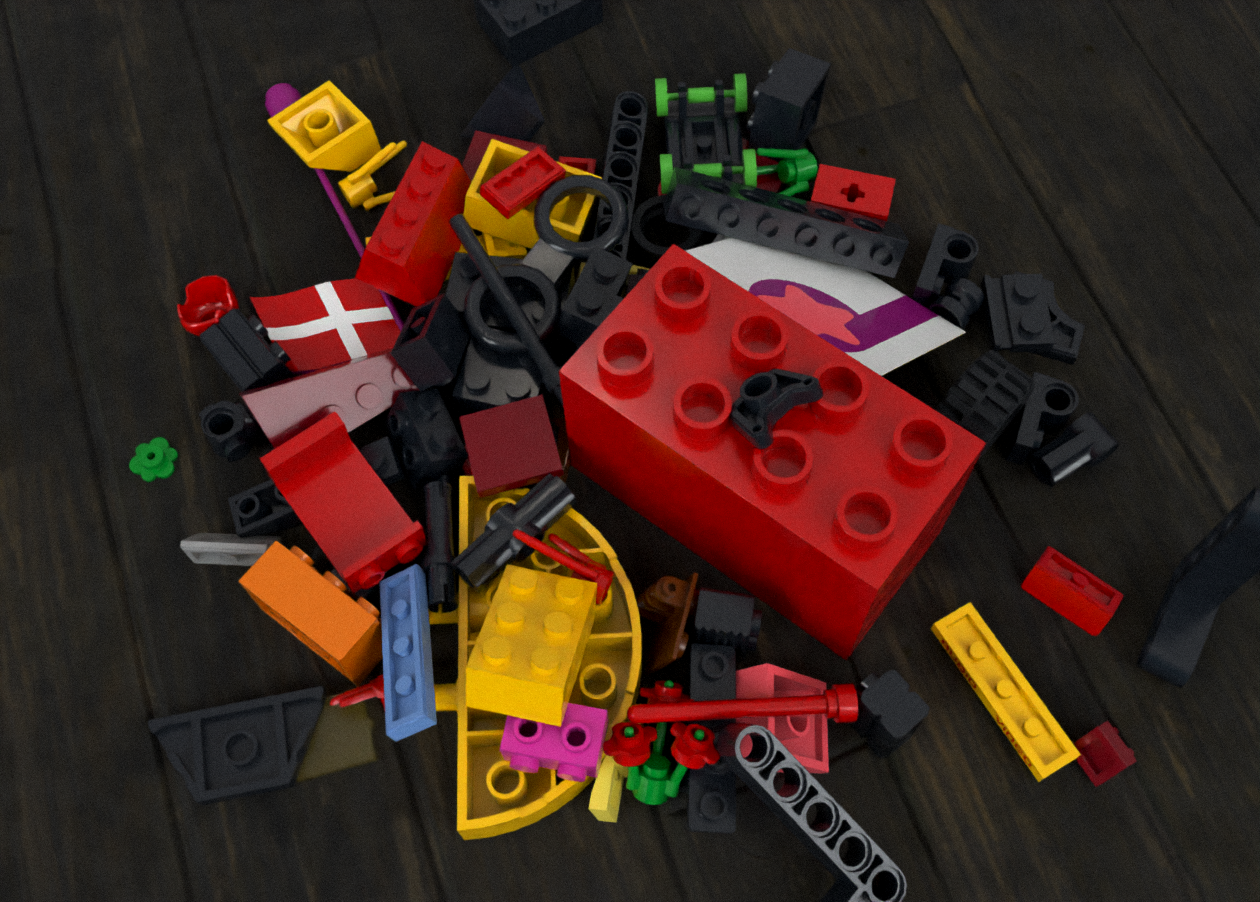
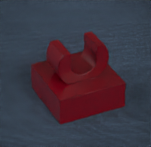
M1109 721L1097 726L1073 743L1081 754L1076 760L1095 787H1098L1137 762L1132 748L1128 749L1118 735V729L1112 727Z

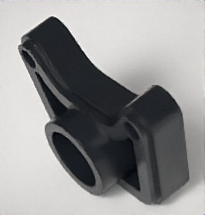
M772 369L768 372L757 373L746 379L741 385V396L732 404L729 419L733 427L757 449H765L773 443L772 429L779 419L794 406L818 401L824 393L818 379L813 376L782 369Z

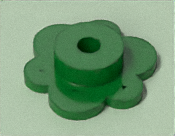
M157 437L151 440L149 445L142 443L137 446L135 450L137 455L129 463V468L134 474L141 475L142 479L146 482H152L156 477L168 478L173 474L175 470L173 462L178 458V453L174 448H170L165 438Z

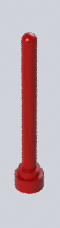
M833 684L832 689L823 691V695L634 704L628 708L627 718L634 724L825 714L826 719L834 718L836 723L857 721L858 699L854 684Z

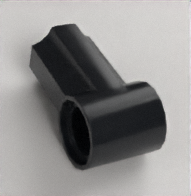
M1089 412L1074 421L1065 429L1062 436L1033 453L1028 461L1032 466L1035 477L1042 484L1045 483L1052 488L1086 465L1089 468L1098 465L1114 453L1120 446V443L1092 412Z

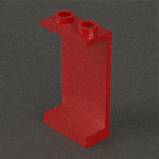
M335 411L259 458L270 479L353 594L361 588L369 589L383 579L385 572L399 563L405 564L412 561L421 553L423 547L427 545L421 524L418 520L414 523L352 442L344 422Z

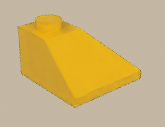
M330 80L267 120L274 131L310 168L352 172L381 151L371 121Z

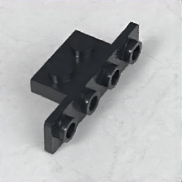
M698 643L690 646L688 691L686 692L690 699H695L694 701L736 699L735 648L732 646ZM736 719L679 722L684 723L686 726L699 724L710 729L715 734L713 743L718 751L717 742L719 734L727 725L736 723ZM672 755L671 767L674 771L679 762ZM721 756L716 764L706 763L701 769L688 768L680 782L678 791L687 793V830L689 832L732 834L735 832L736 773L723 761Z

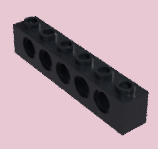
M674 167L664 200L665 218L668 222L892 278L896 276L909 243L900 224Z

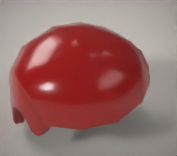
M219 275L203 276L189 283L185 287L186 302L184 305L177 304L181 325L186 332L200 336L214 323L218 324L219 319L233 308L239 309L238 300L233 288L226 278Z

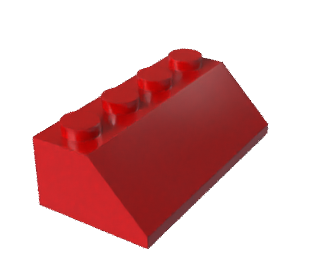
M423 141L421 142L364 250L355 276L356 279L416 307L438 296L453 264L455 252H458L462 245L449 221L453 216L464 213L465 197L472 183L458 158Z

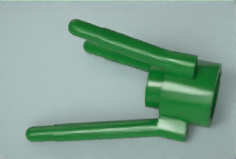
M758 148L756 151L759 156L784 158L778 164L757 167V175L778 173L780 181L791 186L779 194L793 196L796 193L809 191V183L814 182L817 177L818 166L814 155L808 152L806 148L798 150Z

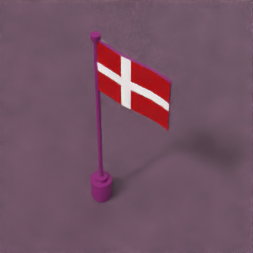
M279 83L272 86L266 92L265 107L270 117H273L302 97L299 91L290 84ZM314 168L362 259L365 248L323 169ZM356 278L329 281L283 295L250 297L263 326L269 332L268 336L271 343L276 341L291 358L285 365L293 374L314 372L321 368L334 366L393 348L404 326V322L389 294Z

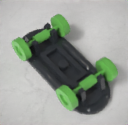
M739 73L733 75L732 90H724L723 80H715V91L714 87L687 88L686 92L685 82H678V93H667V79L655 78L657 117H664L667 154H660L662 194H667L674 167L757 187L755 149H743L738 113L747 112L746 74Z

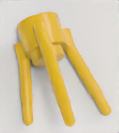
M403 140L397 145L391 142L357 171L338 182L340 190L353 209L363 205L365 210L369 211L377 205L391 201L395 191L376 197L373 196V193L378 189L370 175L407 146L406 141Z

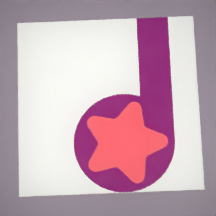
M729 238L686 250L690 255L881 376L966 333L964 330L864 270L736 238Z

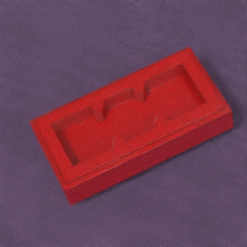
M537 146L482 184L480 195L504 217L509 219L539 198L541 193L552 183L565 178L566 170Z

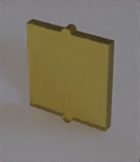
M339 694L327 697L297 778L298 782L377 761L371 733L374 722L368 718L365 700L341 708L340 704L330 706L331 699Z

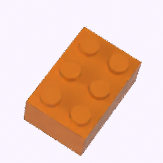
M275 541L238 582L263 612L358 687L383 658L381 619L379 618L381 613L363 597H359L355 601L345 592L347 589L345 584L331 572L326 571L322 575L312 566L314 561L300 548L294 545L288 550L278 541Z

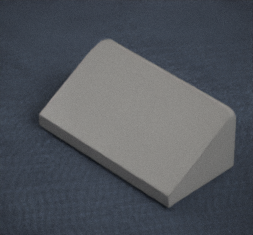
M197 533L181 540L180 547L194 563L253 566L275 541L281 544V538L279 536L261 535L241 538L237 534Z

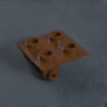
M694 572L685 580L664 576L636 598L639 616L658 623L644 676H650L683 655L688 642V632L684 631L687 616L693 614L699 598V590L695 589L698 573Z

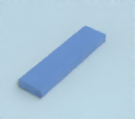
M418 564L379 582L386 735L395 742L437 724L426 574Z

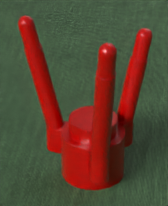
M519 529L513 531V536L516 539L573 571L571 578L597 583L596 605L600 606L615 575L614 572L607 569V566L592 560L554 533L548 535V540L569 556Z

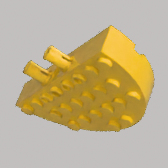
M460 476L459 555L485 532L488 520L499 508L507 503L515 505L530 489L525 487L524 489L516 488L479 498L474 477ZM571 508L545 532L542 542L569 556L548 540V535L554 533L592 560L607 566L608 570L615 573L600 606L595 605L594 623L569 703L608 711L609 723L605 741H608L613 735L612 727L615 724L629 722L627 710L630 706L636 704L642 674V633L639 610L629 578L627 579L625 571L617 560L616 553L601 533L585 517ZM537 550L522 562L513 561L510 564L571 577L573 573L571 569ZM504 571L480 593L472 590L459 576V592H457L456 597L458 608L452 612L442 613V604L440 603L438 604L439 611L437 613L429 610L430 625L458 624V678L456 683L434 684L436 712L457 711L458 714L457 831L464 840L489 838L533 824L560 809L596 778L586 776L585 782H575L558 777V770L539 767L537 773H527L509 767L510 761L504 760L499 750L507 715L466 706V666ZM603 751V754H602V759H601L600 767H601V765H602V763H603V760H604V758H605V756H606V754L604 753V751Z

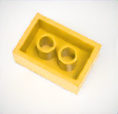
M491 139L467 191L463 215L473 229L532 249L539 240L534 228V208L539 198L507 219L480 195L482 184L529 153V151ZM557 162L566 170L565 178L571 175H591L602 179L600 176ZM575 193L561 199L554 206L550 214V223L554 231L565 239L581 242L593 213L597 196L588 193Z
M507 564L466 666V706L561 727L594 623L597 583Z

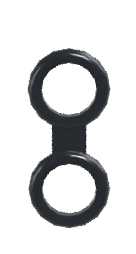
M571 175L552 183L541 193L534 208V228L539 240L520 264H504L496 267L506 283H523L533 287L541 294L545 303V311L540 322L534 326V329L543 343L554 334L559 321L561 297L557 288L576 264V260H588L595 246L610 252L622 241L628 228V206L621 192L606 180L591 175ZM588 193L601 198L608 204L613 214V220L608 230L599 238L588 242H573L561 237L554 231L550 223V214L554 206L561 199L569 195ZM481 275L472 283L464 299V320L470 334L484 347L502 354L527 352L528 350L519 335H503L493 331L484 323L481 317V305L491 290Z

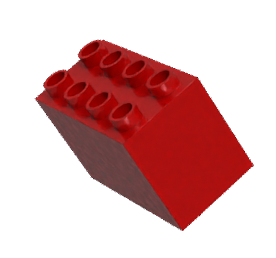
M675 244L671 245L559 370L571 466L846 661L941 532L986 445V442ZM772 369H782L817 378L824 393L822 398L816 402L794 406L773 426V443L769 447L757 449L733 427L729 419L732 404L741 396L740 387L743 382L752 375L768 372Z

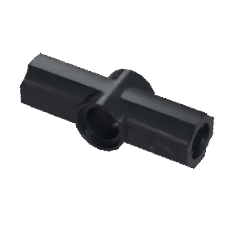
M549 473L515 505L507 503L499 508L488 520L485 532L451 562L453 569L472 590L480 593L505 570L507 564L510 565L513 561L522 562L535 551V549L529 547L524 542L516 539L513 536V531L519 529L543 541L545 532L576 504V497L559 477Z

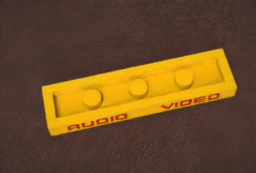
M971 602L933 624L931 627L932 632L1038 782L1081 755Z

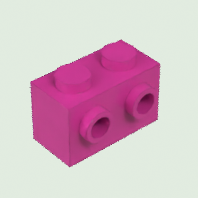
M568 703L561 727L507 715L499 750L504 760L510 761L509 767L518 771L537 773L538 768L543 767L558 770V777L570 781L585 782L586 776L598 778L603 754V743L605 742L609 723L608 711Z

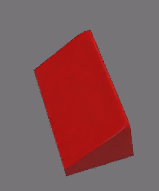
M1049 546L1021 584L1023 590L1092 636H1097L1113 617L1124 597L1121 592Z

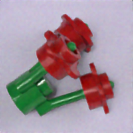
M671 680L656 681L654 688L643 687L640 688L639 692L641 696L648 697L647 704L695 700L682 693V685ZM632 722L615 724L612 727L613 735L610 740L603 743V751L606 755L613 756L617 764L628 767L626 788L632 790L637 800L649 805H660L667 802L669 796L673 798L678 796L680 782L688 768L701 769L706 763L716 764L720 755L713 743L715 734L710 729L699 724L686 726L681 722H675L672 725L670 732L675 736V740L671 746V753L675 760L679 762L674 771L670 766V761L662 756L668 722L657 723L656 729L651 726L642 727L640 724ZM654 741L653 750L651 754L650 743Z

